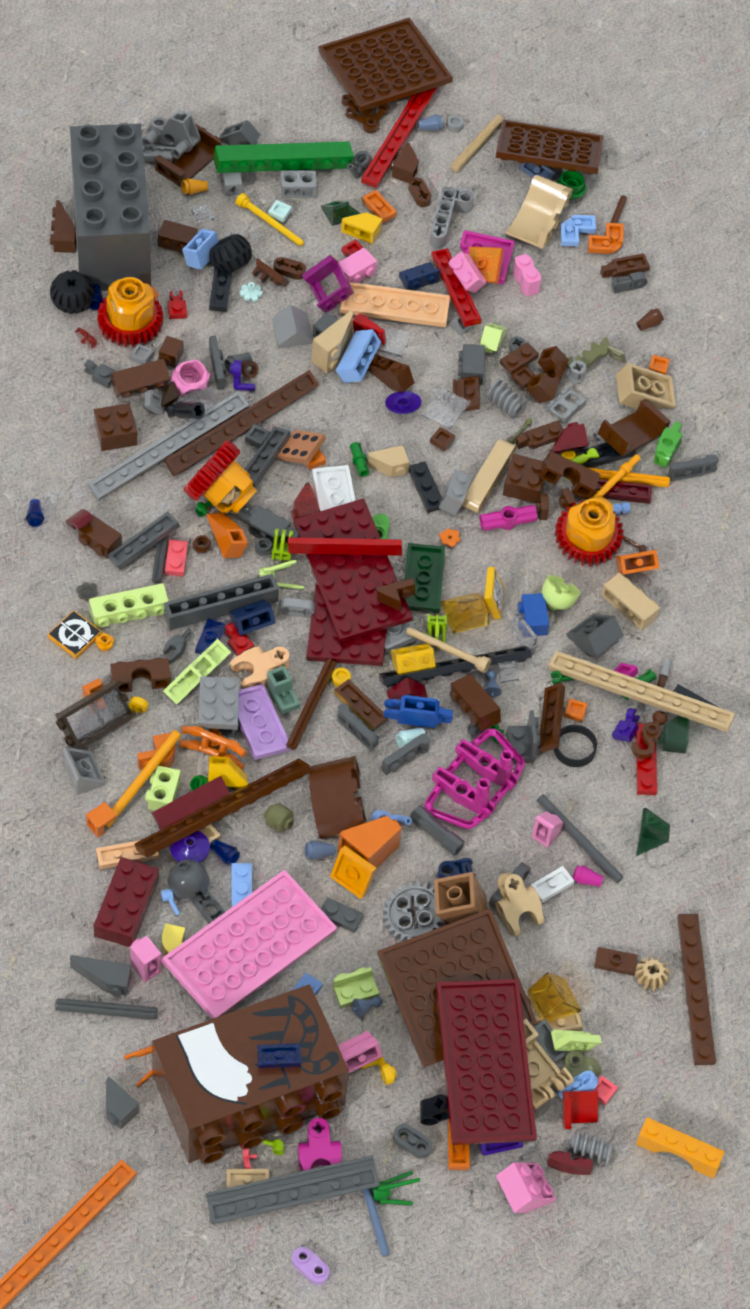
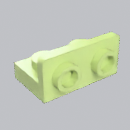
M362 967L349 974L342 973L333 979L332 988L340 1009L352 1005L355 998L370 1000L375 996L379 997V991L372 976V967Z
M551 1031L554 1048L557 1051L588 1052L602 1043L600 1035H591L590 1032Z

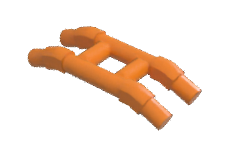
M182 726L181 734L202 737L201 742L197 740H180V748L201 751L211 756L229 757L243 770L244 764L233 754L226 753L227 748H229L241 757H244L247 751L238 742L204 730V728L199 726ZM209 740L220 744L219 750L208 746Z

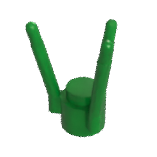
M409 1171L387 1180L379 1181L380 1186L372 1188L374 1201L380 1200V1205H413L412 1201L387 1199V1197L391 1196L390 1189L420 1182V1178L390 1184L413 1175V1172Z

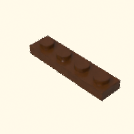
M562 683L545 688L540 728V746H538L542 753L559 747L565 686Z

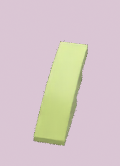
M217 639L163 692L177 705L200 683V676L207 677L231 652Z

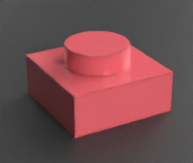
M602 1075L599 1077L598 1084L594 1089L598 1090V1101L606 1105L618 1090L616 1085Z

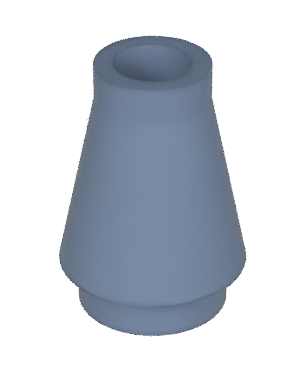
M435 114L418 120L420 130L440 131L439 129H444L442 115L437 116Z
M313 840L305 843L306 858L314 860L335 855L334 844Z

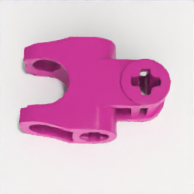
M323 1118L311 1120L308 1125V1142L298 1143L300 1170L306 1171L318 1165L328 1166L341 1163V1141H330L329 1125Z

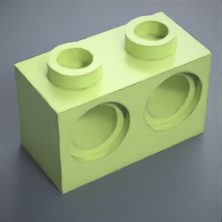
M157 766L156 773L153 772L151 775V790L148 789L146 792L145 801H148V809L157 810L176 799L181 781V770Z

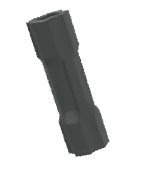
M422 805L413 810L410 815L412 822L427 831L448 852L454 856L462 850L465 841L436 820Z

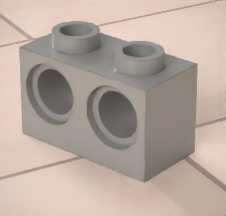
M281 171V198H316V171Z

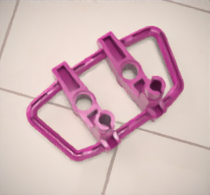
M497 729L485 730L471 743L462 739L455 747V752L458 756L445 770L442 767H438L433 773L431 779L436 785L424 804L425 809L433 817L465 829H472L485 818L489 819L495 811L497 803L508 790L512 791L517 785L525 766V760ZM490 736L495 737L505 748L502 751L503 753H501L499 761L490 753L478 748ZM512 759H514L517 762L514 772H512ZM463 761L474 769L478 775L485 777L477 781L476 789L467 781L453 774ZM481 763H487L488 766H482ZM490 781L501 786L491 800H489ZM441 790H443L455 803L464 806L478 815L470 821H466L434 809L432 804ZM458 791H464L465 794H460Z

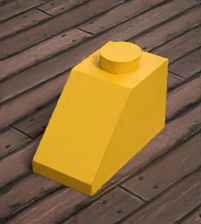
M367 212L345 217L341 222V232L373 244L382 227V218Z

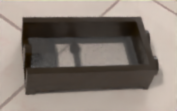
M113 679L108 684L55 714L57 718L56 724L66 736L64 740L68 747L80 750L137 715L135 711L129 710L126 704L129 699L118 688L122 685L121 681Z

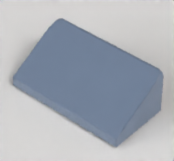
M522 163L519 167L532 178L535 175L552 181L557 178V174L544 165L536 166L532 163Z

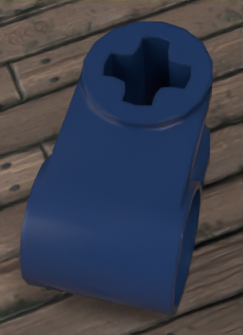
M462 858L459 860L443 861L438 867L436 877L444 878L473 872L472 859Z

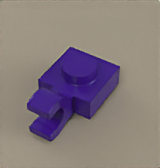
M629 708L626 712L625 721H619L612 733L615 740L632 741L639 728L637 722L640 716L635 715L636 709Z

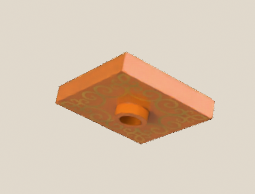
M470 247L468 254L487 283L498 284L504 249Z

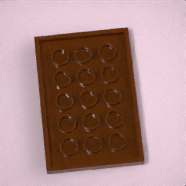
M503 119L495 158L505 161L513 160L519 163H532L536 166H550L554 169L563 168L573 172L581 171L587 174H598L604 135Z

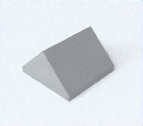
M290 304L272 318L279 348L313 343L311 326L306 312Z
M68 747L62 749L63 764L77 795L106 784L91 751Z

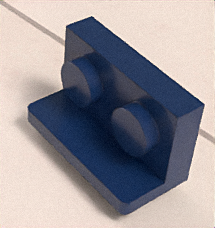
M428 262L400 271L399 278L406 290H417L439 282L440 269H435L432 263Z

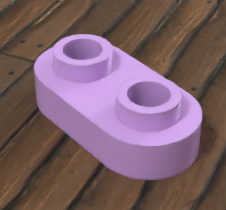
M299 1247L293 1252V1266L311 1283L322 1285L328 1280V1266L310 1249ZM305 1255L307 1258L305 1260H301L299 1256ZM320 1269L322 1273L316 1274L315 1270Z

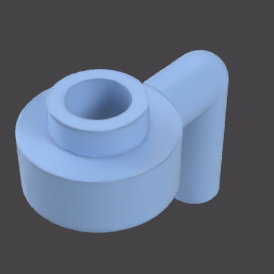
M377 810L371 816V821L379 817L388 816L398 823L410 825L412 822L410 817L399 814L390 815L387 811Z

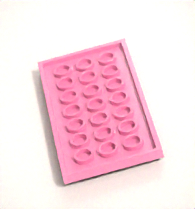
M284 869L165 955L161 962L210 1018L214 1019L226 1014L336 932L337 927Z

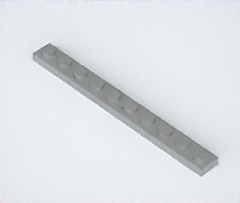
M240 391L235 392L206 410L201 419L190 420L88 483L89 489L99 501L249 407L248 402Z

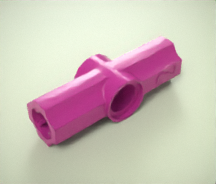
M533 505L518 508L505 506L501 511L480 515V526L483 531L498 528L511 530L515 525L537 521V511Z

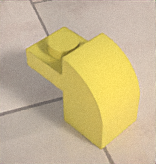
M165 923L162 933V953L164 956L183 943L185 927Z

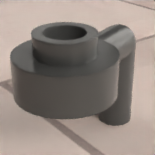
M359 151L354 156V163L357 167L350 163L347 168L355 178H359L362 170L369 167L372 157L367 151Z

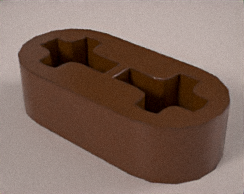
M418 177L412 178L409 181L408 189L415 203L420 207L429 206L431 203V193L425 182Z
M278 257L274 260L273 270L282 276L300 280L303 279L302 274L306 272V266L295 260Z

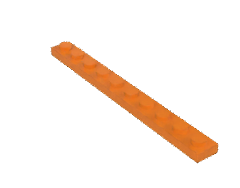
M121 1159L0 1280V1309H5L137 1176V1172Z

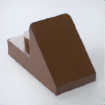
M413 578L377 587V600L401 611L400 599L416 595Z

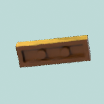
M349 679L334 690V694L344 704H347L371 730L375 731L388 721V718L383 715L384 712Z

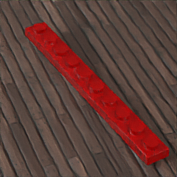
M439 87L412 95L362 176L361 183L377 189L392 165L393 160L398 155L400 148L403 147Z

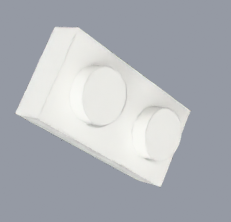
M562 866L530 886L536 889L540 901L543 903L574 885V879Z

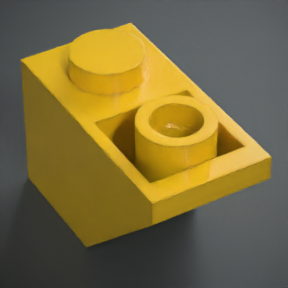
M209 756L208 782L221 776L228 787L240 789L248 785L247 775L229 757Z

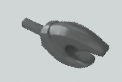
M190 628L182 636H173L165 644L163 649L164 655L171 649L176 650L168 659L169 663L174 662L184 653L187 643L186 637L192 631Z

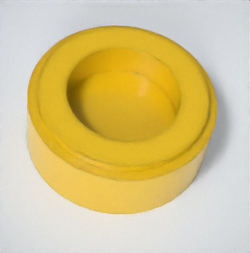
M337 668L332 673V683L337 687L348 679L351 681V673L346 668Z
M131 697L128 706L135 712L145 713L149 703L141 697Z

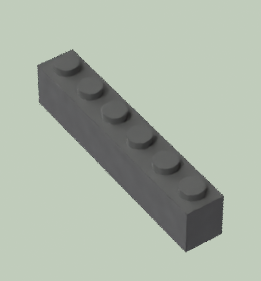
M273 574L164 602V617L169 630L229 615V611L263 599L269 604L278 602L279 588Z

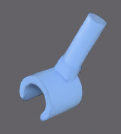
M171 889L162 890V901H169L176 916L179 915L180 911L175 904Z

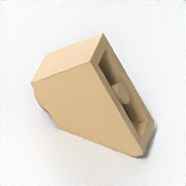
M403 445L368 453L367 466L390 477L402 476L409 472L410 462Z

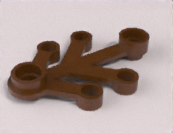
M349 95L342 96L341 103L344 106H349L346 108L345 116L360 122L365 132L375 133L379 129V120L388 113V104L380 105L378 112L373 117L371 112L376 107L360 112L364 114L365 117L356 114V110H359Z

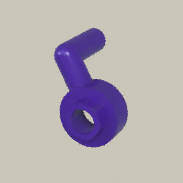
M234 360V364L230 363V374L234 375L233 388L240 391H255V384L241 383V360Z

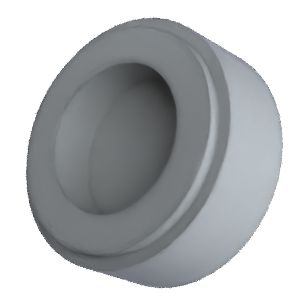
M450 116L447 119L446 127L451 132H459L463 129L464 121L459 116Z

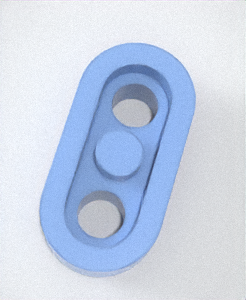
M584 1071L573 1078L574 1083L570 1086L565 1087L561 1092L558 1090V1095L563 1100V1092L592 1091L598 1084V1078L592 1071Z

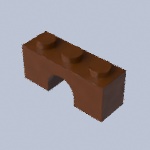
M557 346L543 349L537 363L542 367L544 373L532 376L526 388L538 403L550 401L554 398L562 375L566 370L569 359Z
M550 451L542 462L539 478L555 485L561 477H565L573 485L571 493L589 499L596 491L600 474Z
M168 658L139 659L132 662L119 661L110 664L111 680L121 681L122 685L118 687L121 693L132 692L133 681L140 677L148 679L152 689L167 688L171 684Z

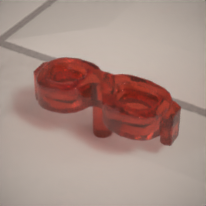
M79 327L75 330L76 333L79 332L85 336L81 340L82 344L88 340L91 348L96 346L97 340L89 332Z

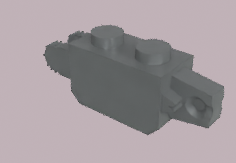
M245 505L239 512V518L249 524V533L259 539L268 538L274 543L276 528L279 529L278 542H281L283 529L287 530L285 543H288L290 530L293 531V537L298 538L299 536L297 530L295 531V529L290 527L291 523L287 519L273 514L269 509H264L260 506L254 509Z

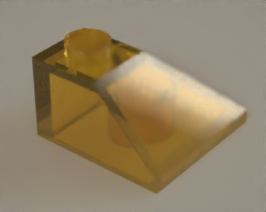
M477 592L441 601L452 634L489 625L490 611L484 597Z

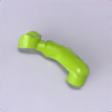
M591 448L587 451V454L583 453L574 457L571 461L583 464L588 459L598 458L599 454L595 448Z

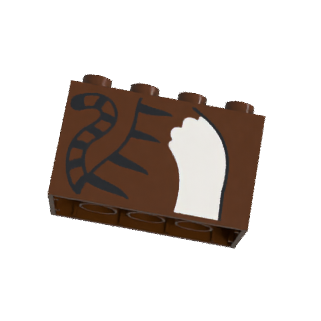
M310 984L152 1041V1076L188 1163L199 1159L202 1164L216 1162L225 1155L224 1150L236 1145H240L243 1150L254 1148L264 1141L263 1135L279 1130L281 1135L294 1133L303 1127L304 1120L317 1115L324 1120L332 1119L342 1112V1106L346 1102L349 1069Z

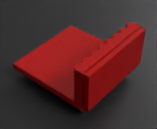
M598 1090L563 1092L562 1123L564 1129H571L572 1123L598 1122Z

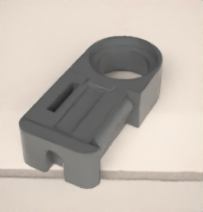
M643 272L631 273L629 276L613 277L611 287L614 293L642 288L648 281Z

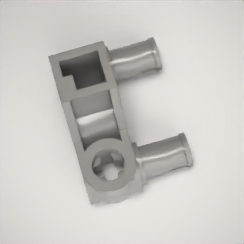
M179 109L169 120L162 117L153 118L151 126L147 130L148 134L142 138L143 146L147 148L154 141L174 147L171 150V155L176 159H179L184 152H190L200 142V135L192 114Z

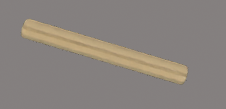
M496 115L453 161L451 170L458 172L501 126L504 118Z

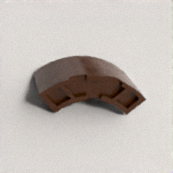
M356 756L311 766V772H309L310 795L319 837L326 838L339 835L343 830L367 823L362 797H358L357 794L358 789L361 788V772Z

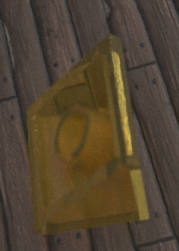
M546 972L528 989V994L541 1020L546 1019L548 1022L581 1012V1008L566 979Z

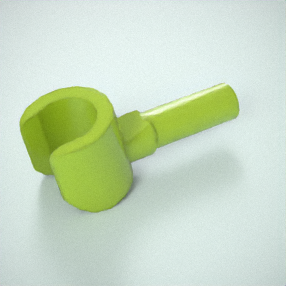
M264 1138L262 1143L273 1147V1154H284L285 1147L282 1140L276 1139L272 1141Z

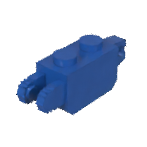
M404 695L401 696L400 700L387 699L384 701L385 707L389 709H386L383 715L388 719L398 720V724L436 728L437 724L452 722L453 710L440 707V701L434 698Z

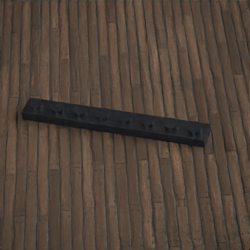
M521 646L474 656H485L491 659L490 665L504 666L511 661L524 662L527 658H532V653L527 646ZM458 658L435 663L436 667L398 674L396 671L379 673V679L384 686L393 687L405 678L414 681L422 678L430 680L438 675L451 676L453 672L467 673L477 667H475V664Z

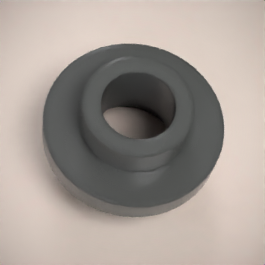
M260 538L255 543L257 554L267 556L272 553L273 543L268 538Z

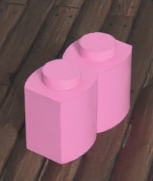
M528 254L515 257L513 275L520 283L522 292L526 296L538 294L541 275L534 267L532 258Z

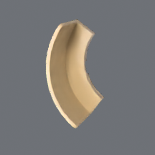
M535 175L524 203L515 220L506 230V234L543 249L551 239L552 230L556 231L561 221L558 217L563 209L566 210L573 189Z

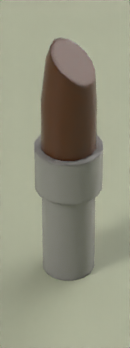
M666 658L660 670L657 686L664 688L669 677L671 659Z

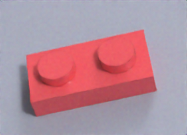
M169 540L165 575L184 577L188 541Z

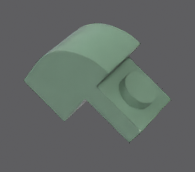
M282 666L268 671V689L274 704H277L281 713L285 714L299 709L300 703L292 689V678L286 667Z

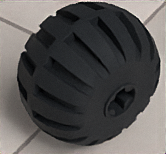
M240 234L229 235L219 240L209 251V259L213 268L215 269L216 266L219 271L225 273L238 270L245 266L252 258L251 245Z
M68 270L60 273L53 280L50 287V297L53 304L59 310L68 314H73V312L77 314L86 310L93 302L95 295L91 279L87 275L77 272V270H72V272Z

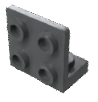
M534 710L529 712L527 726L507 727L508 741L524 758L525 763H534V758L538 755V746H540V734H536L538 717H535Z

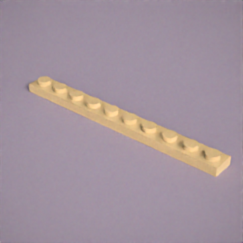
M558 651L554 653L548 665V670L559 671L562 675L727 733L735 718V713Z

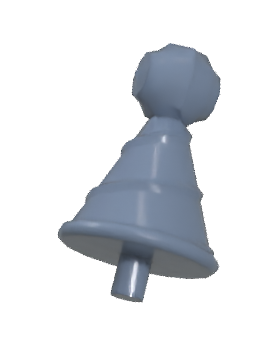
M494 670L487 671L486 678H488V683L484 690L491 698L501 695L502 690L494 680L496 672Z
M375 996L372 1001L355 998L352 1002V1011L355 1012L357 1017L362 1018L372 1006L380 1007L382 999L378 996Z

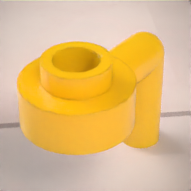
M383 1056L361 1067L362 1070L378 1065L385 1085L393 1084L395 1082L394 1078H397L394 1066L386 1063Z

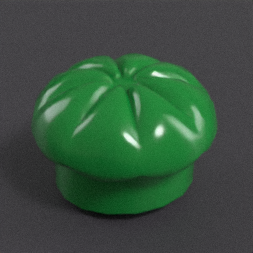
M564 171L561 178L557 181V183L573 189L569 200L582 198L587 190L584 177L577 171Z

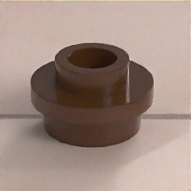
M248 360L241 365V374L245 378L251 379L258 374V365L254 361ZM248 366L252 369L250 373L246 371Z
M205 535L197 536L193 541V549L198 553L208 552L211 549L210 539Z

